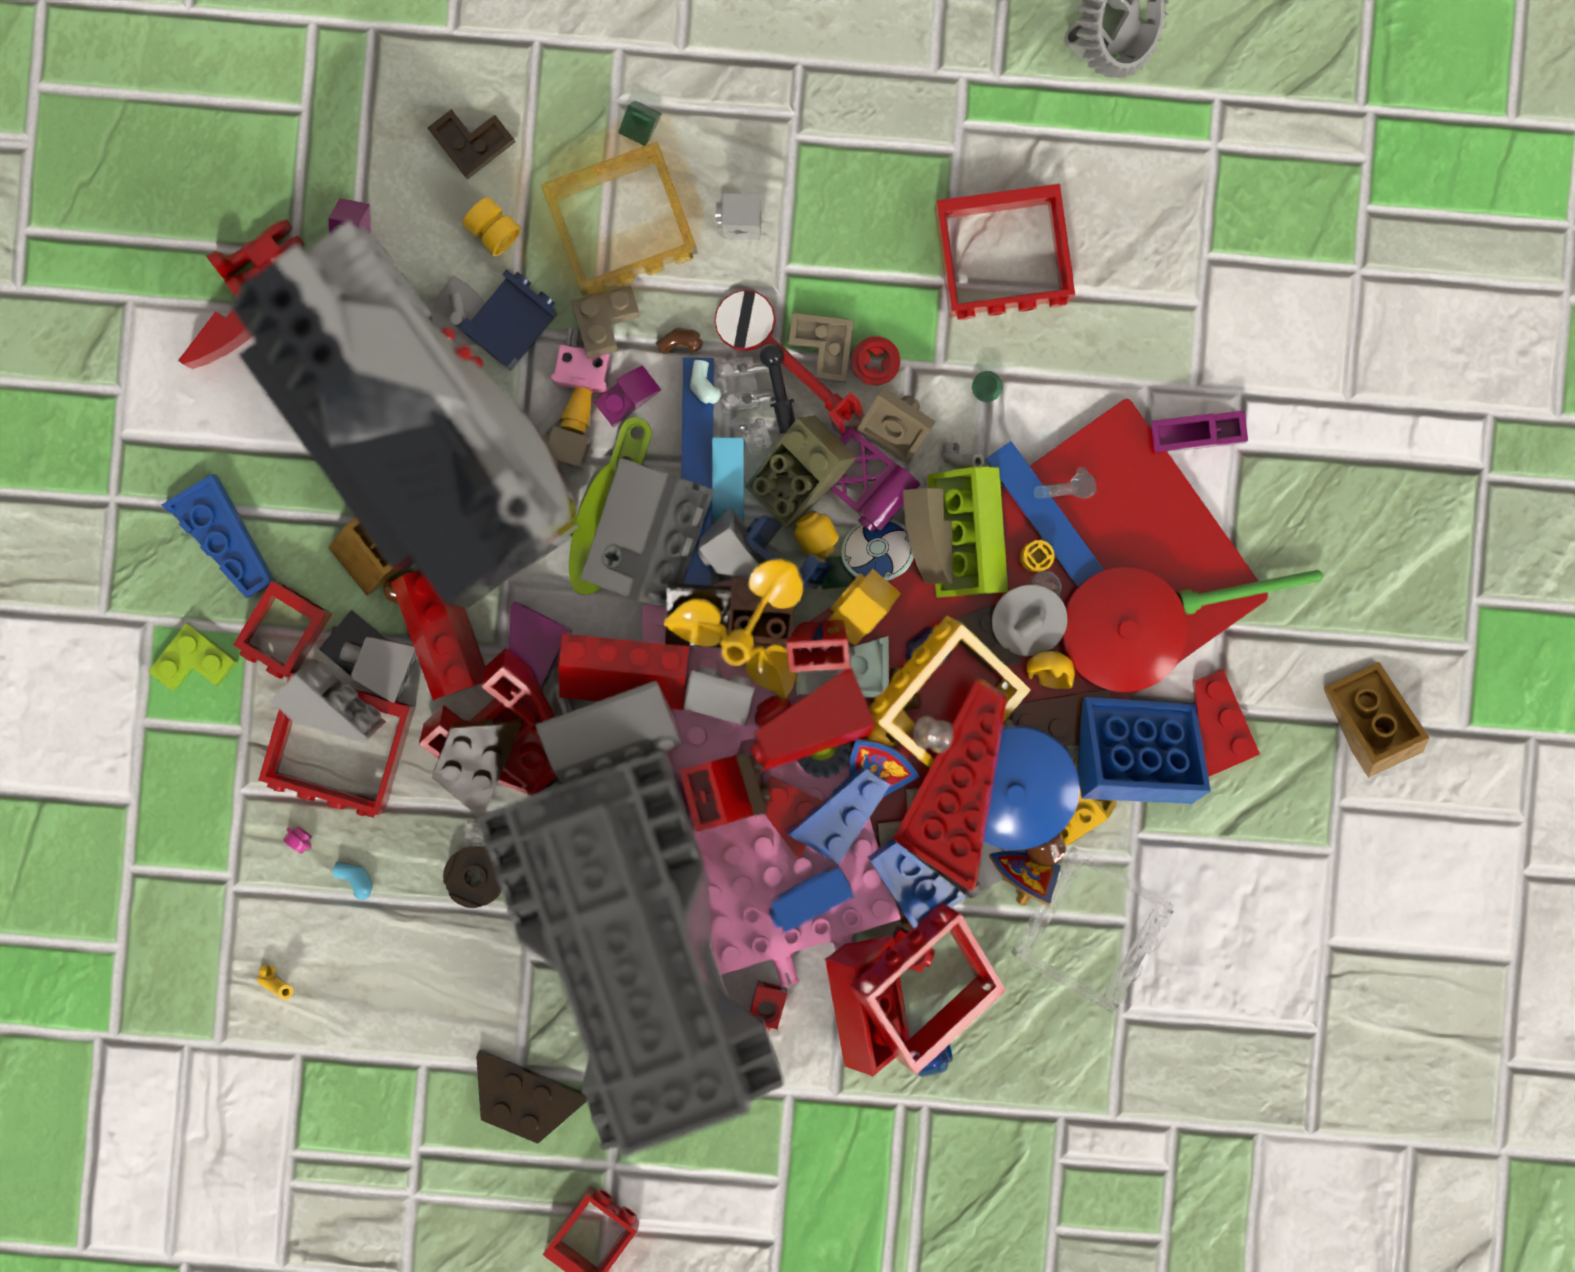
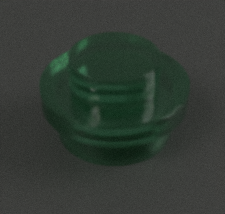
M992 371L979 373L972 382V392L982 402L996 400L1003 389L1001 378Z

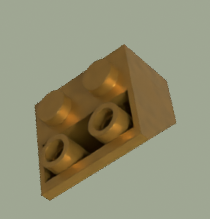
M356 518L342 529L328 547L366 596H369L384 584L385 581L401 570L390 566Z

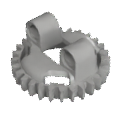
M1083 0L1082 5L1078 6V10L1083 12V17L1077 19L1076 23L1066 31L1064 43L1080 61L1089 62L1088 67L1095 68V73L1103 74V76L1111 78H1125L1127 75H1134L1136 70H1143L1145 62L1151 61L1150 53L1158 51L1156 43L1163 40L1160 36L1161 30L1167 28L1163 25V20L1169 14L1164 12V6L1169 1H1147V24L1141 23L1139 20V0ZM1106 3L1110 8L1125 10L1111 38L1102 29V18ZM1119 53L1121 58L1114 59L1111 55Z

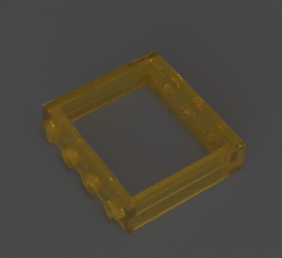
M658 142L540 184L582 295L588 294L591 296L606 291L607 286L615 283L618 286L629 284L635 281V276L645 272L647 275L659 273L664 270V265L675 262L677 265L686 263L693 259L694 254L698 253ZM656 165L684 244L587 280L557 200Z

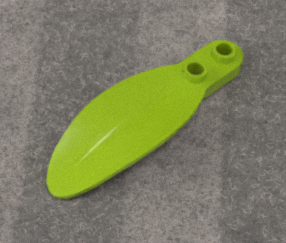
M630 418L623 423L611 461L593 480L578 512L576 522L580 527L572 534L568 567L570 583L573 589L580 595H590L602 588V586L582 579L581 576L620 458L623 459L628 456L637 464L643 465L652 439V428L642 418ZM635 427L641 428L643 432L642 437L639 439H635L632 436V430Z

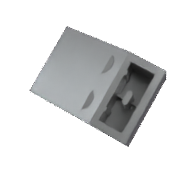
M316 659L295 673L271 700L273 704L295 723L366 742L386 722L381 718V713L377 708L363 702L352 686L342 683L334 676L333 670L327 664Z

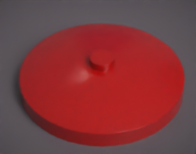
M1118 567L1098 572L1076 588L1065 606L1068 620L1065 633L1061 638L1065 654L1073 662L1074 669L1083 678L1100 688L1116 692H1134L1149 688L1168 676L1183 655L1188 634L1184 607L1170 585L1151 572L1133 567Z

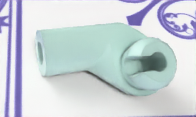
M694 360L690 382L692 392L703 403H717L721 392L707 380L709 363L702 360Z

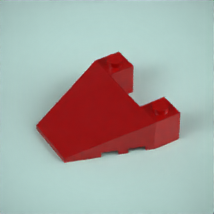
M505 648L484 669L481 687L495 698L475 715L470 722L493 719V723L512 722V717L523 718L522 726L500 775L498 784L533 796L541 792L557 778L536 727L537 724L556 717L530 666ZM443 705L423 723L419 745L438 758L452 722L464 720Z

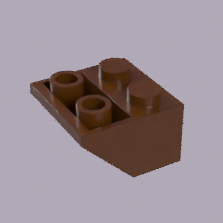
M733 577L728 637L735 630L746 629L763 598L750 590V578ZM767 601L750 633L753 642L787 646L786 642L792 634L794 606L781 609L774 607Z

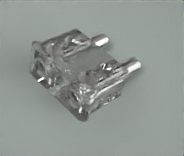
M753 356L729 360L718 358L714 366L718 389L721 392V411L724 416H728L731 412L758 409L760 403L775 401V397L772 396L774 395L773 390L758 392L755 373L769 371L761 361L753 362ZM744 366L746 372H739L737 367ZM748 396L751 402H743L742 397Z

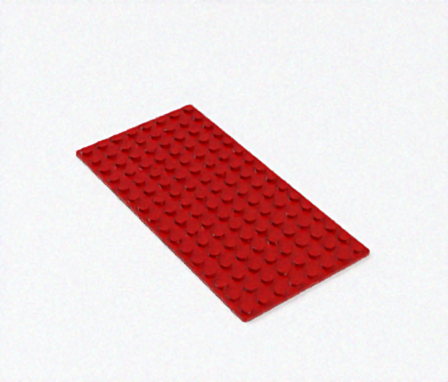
M1123 399L1030 465V468L1104 570L1118 567L1142 569L1163 579L1175 592L1191 589L1192 592L1204 593L1258 582L1254 573L1169 453H1154L1152 429L1130 399ZM1003 485L1000 486L1008 591L1023 585H1040L1056 593L1066 606L1070 596L1077 587L1056 558H1054L1053 564L1048 569L1041 572L1033 573L1027 571L1022 566L1019 556L1021 549L1030 542L1042 539ZM914 558L909 568L903 574L888 581L901 593L890 607L898 617V627L892 635L888 636L889 684L891 682L890 670L904 667L911 659L914 651L933 633L935 626L938 627L947 615L952 619H956L998 603L1007 592L936 598L935 584L924 583ZM1268 593L1202 605L1201 609L1196 610V613L1186 615L1188 625L1187 642L1179 662L1267 601ZM829 607L811 621L828 620L834 612ZM869 632L868 634H865V636L857 643V645L871 642L882 637H877L871 632ZM1062 639L1049 650L1060 652L1066 656ZM848 640V647H854L855 645ZM959 642L915 692L920 695L921 707L918 710L911 709L910 712L903 710L916 725V728L907 736L933 759L936 758L975 682L982 679L996 688L1003 680L995 671L989 672ZM1018 655L1019 662L1006 666L1031 689L1021 703L1103 689L1087 681L1075 669L1072 688L1055 689L1043 687L1040 685L1036 674L1033 675L1032 679L1028 677L1027 663L1032 656ZM1111 691L1110 699L1127 700L1138 691ZM865 698L869 708L875 699ZM867 737L860 738L864 740H869ZM854 740V741H851V746H852V748H853V745H854L855 740ZM897 740L893 748L902 753L911 762L920 777L884 796L869 817L879 848L877 823L903 820L907 813L905 789L921 787L929 771L928 767Z

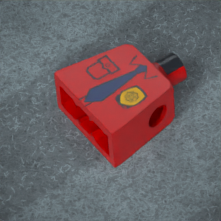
M827 619L799 623L786 642L790 672L851 668L848 638L843 620L827 621Z

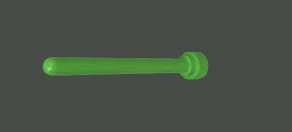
M1312 570L1204 593L1192 592L1191 589L1177 591L1176 594L1184 607L1186 615L1196 613V610L1201 609L1202 605L1319 582L1323 579V573L1320 570Z

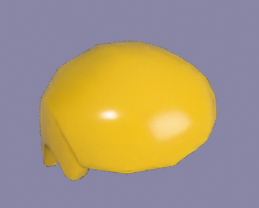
M1043 651L1028 660L1027 673L1029 679H1032L1033 675L1036 674L1040 685L1043 687L1055 689H1069L1073 687L1074 664L1064 654L1056 651Z

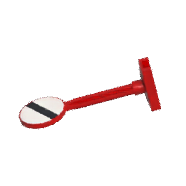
M741 290L731 293L722 300L716 309L714 323L716 332L724 344L734 350L741 351L757 349L770 343L779 345L784 351L782 364L825 403L824 407L830 412L828 415L833 428L841 436L846 432L844 422L846 420L849 421L852 418V414L859 419L864 416L860 400L854 394L849 392L844 398L837 393L833 394L772 337L776 318L774 308L765 296L756 291Z

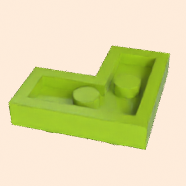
M186 623L148 673L171 691H176L193 668L215 686H218L238 661L193 625Z

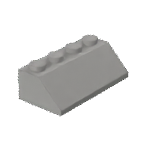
M657 681L536 725L552 769L562 785L608 768H614L622 763H630L631 760L648 757V755L659 751H669L673 747L682 744L674 714Z

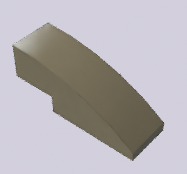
M943 489L903 490L908 537L924 583H953L952 521L944 520Z

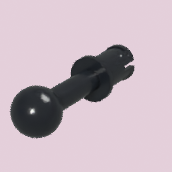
M770 343L761 349L760 361L769 369L776 403L770 404V407H774L779 433L783 434L795 422L792 403L795 401L794 399L788 400L780 366L784 360V351L779 345Z

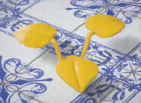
M773 559L760 564L753 571L749 580V588L754 594L763 598L745 630H735L728 637L726 627L719 624L721 620L720 611L712 603L703 599H691L684 602L664 621V624L672 632L692 644L711 647L720 642L724 646L722 650L724 659L733 665H741L746 661V671L749 677L761 687L775 692L782 698H787L796 682L797 672H790L787 647L772 644L766 649L762 645L752 649L754 642L750 634L767 601L776 608L784 609L794 606L800 600L803 592V583L796 565L783 559Z

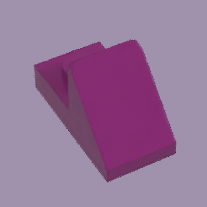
M642 365L617 378V384L593 402L611 426L614 427L662 390Z

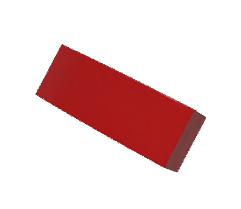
M233 310L227 317L215 311L178 361L191 369L204 366L231 353L249 340L251 335Z

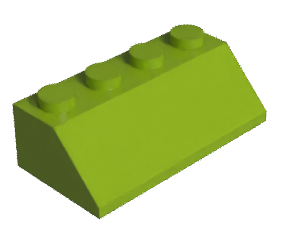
M970 467L927 474L928 488L943 489L944 520L952 521L953 583H936V598L1008 592L999 467Z

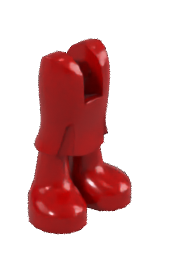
M284 219L272 224L252 241L244 243V247L235 253L225 255L215 250L207 254L206 257L236 297L239 288L244 282L295 245L303 249L305 244L299 236L292 237L279 246L276 244L293 229L289 221ZM252 261V263L254 264L253 267H251L242 274L235 275L240 269H242L245 265Z

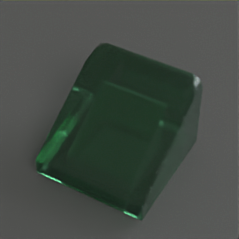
M633 101L627 107L618 133L646 147L662 114L638 101Z
M842 556L827 557L835 566L821 583V588L849 587L856 577L846 569Z

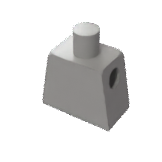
M366 637L362 647L345 642L339 659L355 665L351 674L353 680L385 699L396 703L401 699L417 655L412 644L376 637Z

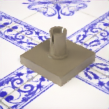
M883 387L856 431L908 464L936 421L919 411L920 404L917 399L914 400L912 405L909 404L913 396L906 395L901 399Z

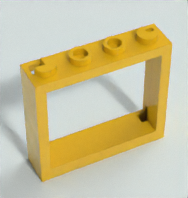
M948 615L938 627L935 626L933 633L914 651L911 659L901 670L895 673L890 684L880 695L874 698L875 701L869 707L873 720L929 769L935 759L898 728L892 720L960 639L1003 678L996 687V689L1008 695L1003 723L1031 691L967 628Z

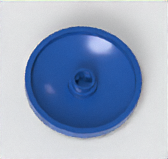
M1026 725L1002 726L983 842L1008 850L1029 849L1053 839L1071 820L1079 799L1078 773L1074 761L1066 748L1047 732Z

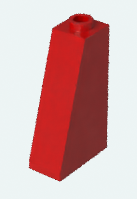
M852 667L833 677L755 732L750 748L754 760L761 762L764 771L871 735L875 722Z

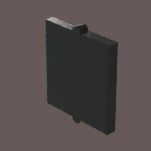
M351 610L337 627H332L333 632L319 650L351 676L355 665L339 659L345 642L362 647L366 637L386 638Z

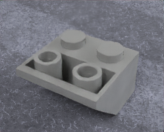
M704 667L700 668V672L692 671L684 709L747 725L756 692L755 688L750 687V680L733 675L730 681L720 678L721 673L719 671Z

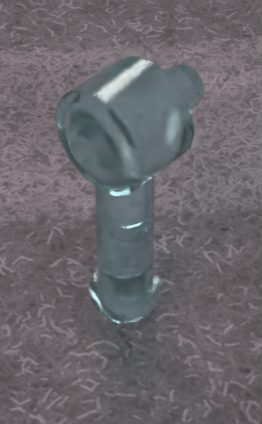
M1086 467L1077 468V475L1073 478L1072 482L1039 486L1034 489L1036 499L1072 494L1080 498H1089L1094 493H1097L1095 477L1088 473Z

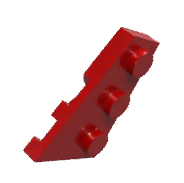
M1220 669L1192 681L1194 704H1196L1208 777L1260 755L1224 670Z

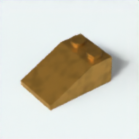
M1380 662L1324 687V692L1348 745L1368 778L1424 752L1430 737Z

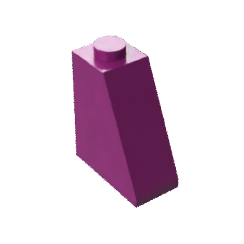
M513 601L510 609L509 650L530 666L539 686L543 690L560 656L562 633L571 634L572 629L519 602Z

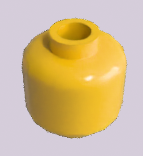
M812 511L796 521L797 527L794 529L793 535L806 556L813 554L827 557L835 551L833 546L839 540V534L827 514H818L817 511Z

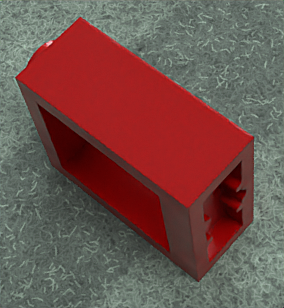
M271 581L233 646L241 650L239 655L253 663H256L257 660L268 666L266 668L268 673L283 679L284 676H289V672H298L332 613L283 583ZM276 598L312 620L286 664L249 643Z
M590 1185L547 1243L543 1256L565 1272H608L637 1233L640 1222L632 1210L625 1206L620 1208L612 1202V1197L601 1188L596 1190ZM589 1202L625 1228L597 1267L561 1241Z

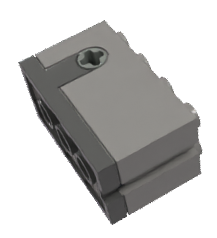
M620 458L581 578L634 600L667 607L668 583L683 584L714 489Z

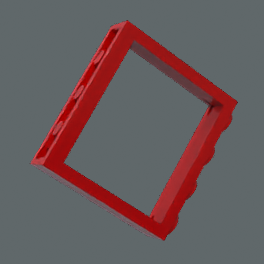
M1060 184L936 201L934 211L949 317L957 316L958 320L975 318V313L988 312V316L1005 314L1006 309L1018 308L1019 312H1027L1037 309V305L1049 303L1050 308L1062 307L1067 305V301L1075 296ZM1048 205L1060 290L958 304L947 218Z
M289 672L287 682L297 672ZM355 689L358 697L366 704L374 706L379 712L400 717L376 800L278 772L293 720L280 709L278 710L258 781L268 783L267 787L273 789V791L285 792V789L296 791V797L304 800L315 801V797L327 800L326 805L332 808L344 810L345 806L357 809L356 814L360 816L374 818L375 815L383 814L387 807L416 706L403 702L393 703L382 696Z
M943 902L850 985L897 1060L915 1075L1006 991L961 913ZM949 931L976 978L903 1044L875 998Z

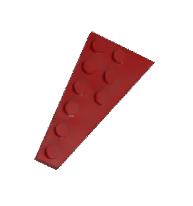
M982 679L975 682L893 838L901 846L970 891L976 888L1008 696Z

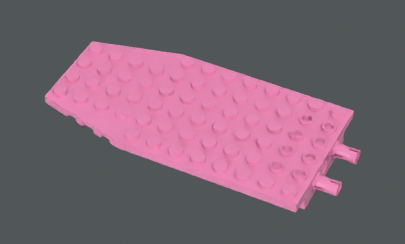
M733 578L712 584L711 586H729L732 591ZM654 604L642 606L643 642L665 644L666 625L664 621L666 620L667 607ZM753 643L752 649L759 645L766 649L772 644ZM687 646L691 648L686 696L692 671L700 672L701 667L719 671L721 673L720 678L730 681L732 675L751 681L750 687L756 689L747 725L687 709H671L682 744L666 752H668L708 873L713 951L721 975L770 960L774 961L780 987H788L789 982L786 973L789 975L791 985L800 982L791 957L794 954L793 952L825 942L833 943L835 950H837L844 944L852 943L850 937L853 934L897 921L901 918L894 898L867 858L879 849L870 818L839 864L855 897L785 933L782 926L777 929L769 916L768 911L771 908V899L838 863L806 846L800 858L796 857L765 814L751 816L699 832L695 831L680 770L737 755L741 741L754 739L755 732L759 729L754 721L758 704L778 694L761 687L749 677L746 671V661L741 665L728 663L723 657V648ZM797 678L792 691L786 698L791 701L792 705L806 697L797 696ZM850 759L847 760L848 765L845 769L842 767L839 770V774H830L829 778H824V776L817 778L811 773H806L797 760L765 771L763 769L762 777L764 784L769 781L772 775L824 802L833 795L834 789L850 777Z

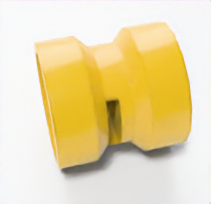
M1042 540L1026 544L1021 549L1019 555L1022 566L1027 571L1033 573L1048 569L1053 564L1055 558L1052 546Z

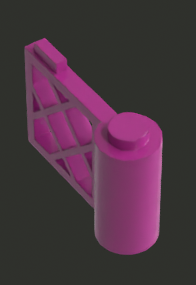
M850 427L839 440L846 445L853 437L861 444L862 456H856L857 458L854 462L862 461L863 477L846 478L845 472L841 477L842 479L829 490L861 516L857 521L871 533L874 529L880 532L904 505L903 490L918 489L921 484L907 470L897 465ZM866 449L869 450L872 454L866 455ZM880 459L887 465L880 475H867L868 460ZM874 481L868 488V482ZM864 482V494L857 502H854L847 496L846 484ZM841 484H842V491H841L839 488H837L835 485H841Z

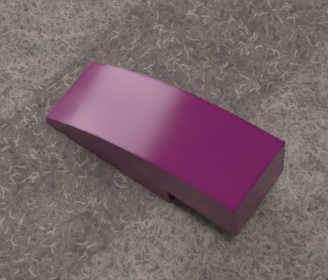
M1245 410L1151 421L1154 453L1229 446L1248 442Z

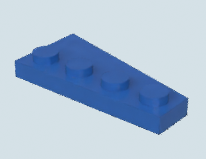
M217 474L207 476L161 504L168 513H172L180 522L179 525L185 532L190 533L201 545L200 548L205 554L211 556L218 563L219 569L246 598L253 597L268 588L271 581H275Z

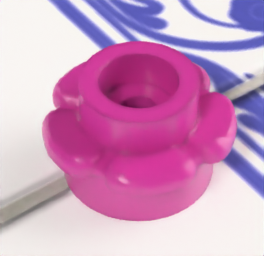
M296 826L294 830L286 829L288 833L283 838V841L292 849L303 854L307 848L312 847L309 842L312 836L299 826Z

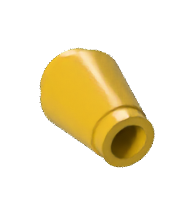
M574 387L573 393L559 419L562 422L561 429L584 435L586 429L590 428L592 391L583 387Z

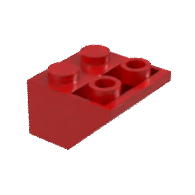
M737 755L680 770L696 832L754 816Z

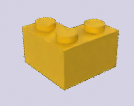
M874 569L866 577L860 573L830 607V610L834 613L828 620H843L847 638L856 646L865 634H868L887 613L901 593Z

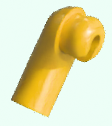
M262 965L259 968V975L256 976L258 984L282 1000L291 998L293 988L280 977L275 976L276 968L272 965Z

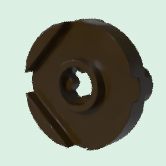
M466 846L448 859L443 871V881L449 896L457 904L467 908H478L488 905L502 893L496 877L494 864L486 846ZM477 868L480 870V875L483 876V881H477L473 885L470 883L471 878L467 876V872L474 871Z

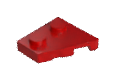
M771 775L767 783L770 787L772 802H768V811L765 815L794 855L800 858L807 845L788 835L786 830L793 824H799L809 815L808 812L816 805L819 807L823 801Z

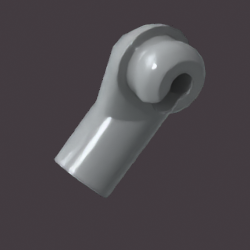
M944 443L941 456L945 462L960 469L983 467L984 458L981 454H959L960 446L958 443Z

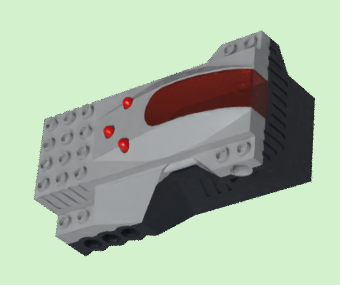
M348 221L307 251L295 245L241 285L237 292L238 295L231 303V309L255 342L239 353L238 356L390 566L396 569L407 570L416 563L446 605L469 608L514 574L544 558L572 538L573 535L571 533L580 526L576 522V509L571 489L552 449L542 433L521 407L481 369L483 366L482 359L479 356H472V350L469 346L462 345L457 347L452 343L455 333L451 328L444 327L438 330L428 318L432 312L424 301L412 291L413 286L406 276L393 265L395 261L387 250L363 226L357 228Z

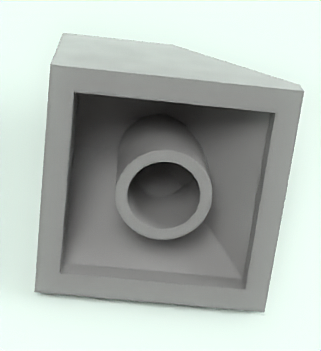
M732 507L727 509L700 537L698 554L704 564L708 567L712 565L717 573L750 578L753 571L760 564L767 561V559L743 541L748 535L746 533L747 527Z

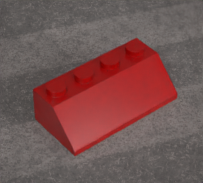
M421 570L402 575L391 584L432 700L481 685L485 663L465 607L446 605Z
M562 633L559 657V697L600 702L657 681L670 708L684 710L691 648L687 646Z
M891 936L847 943L825 958L844 1067L870 1076H875L896 1057L850 985L883 957L885 952L895 946L894 938ZM899 976L875 1000L903 1044H905L910 1039Z

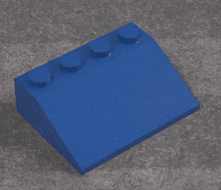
M1095 697L1083 698L1077 762L1081 799L1193 804L1211 792L1196 704Z

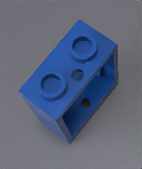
M836 864L772 898L771 908H769L768 913L775 927L778 929L782 926L785 933L855 896L840 865Z

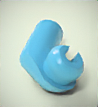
M341 862L335 863L333 877L349 880L354 896L357 899L365 900L369 898L373 885L366 870L361 866Z

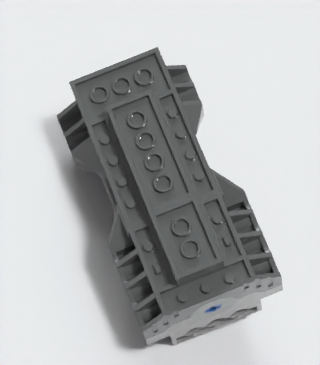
M659 751L648 755L646 758L641 757L631 760L630 763H622L614 768H608L476 817L484 835L487 851L494 864L496 877L503 891L508 913L514 923L518 942L538 955L560 974L588 1056L581 1090L583 1095L586 1096L592 1122L601 1140L602 1150L619 1147L622 1158L750 1113L753 1100L784 1086L785 1078L764 1019L744 1009L729 998L713 953L708 873L668 752Z

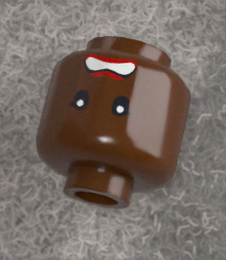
M1062 831L1042 845L1025 849L1028 859L1033 864L1046 867L1060 861L1066 852Z

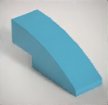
M712 438L713 524L730 507L733 508L744 523V438Z

